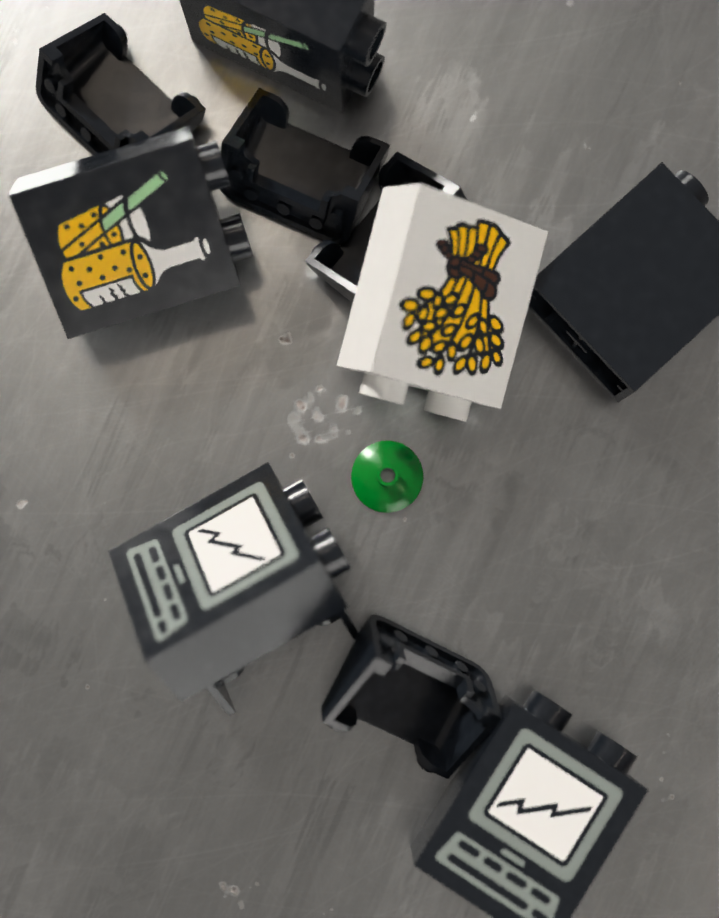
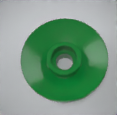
M379 441L367 446L357 456L351 472L352 486L359 500L368 508L382 513L397 512L411 505L418 497L424 479L423 468L417 455L409 447L395 441ZM390 469L394 472L395 478L392 482L387 483L381 479L380 474L383 470Z

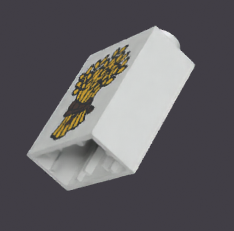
M421 183L383 187L337 366L364 373L359 390L360 394L404 405L408 386L428 391L423 411L467 422L471 403L501 409L548 231Z

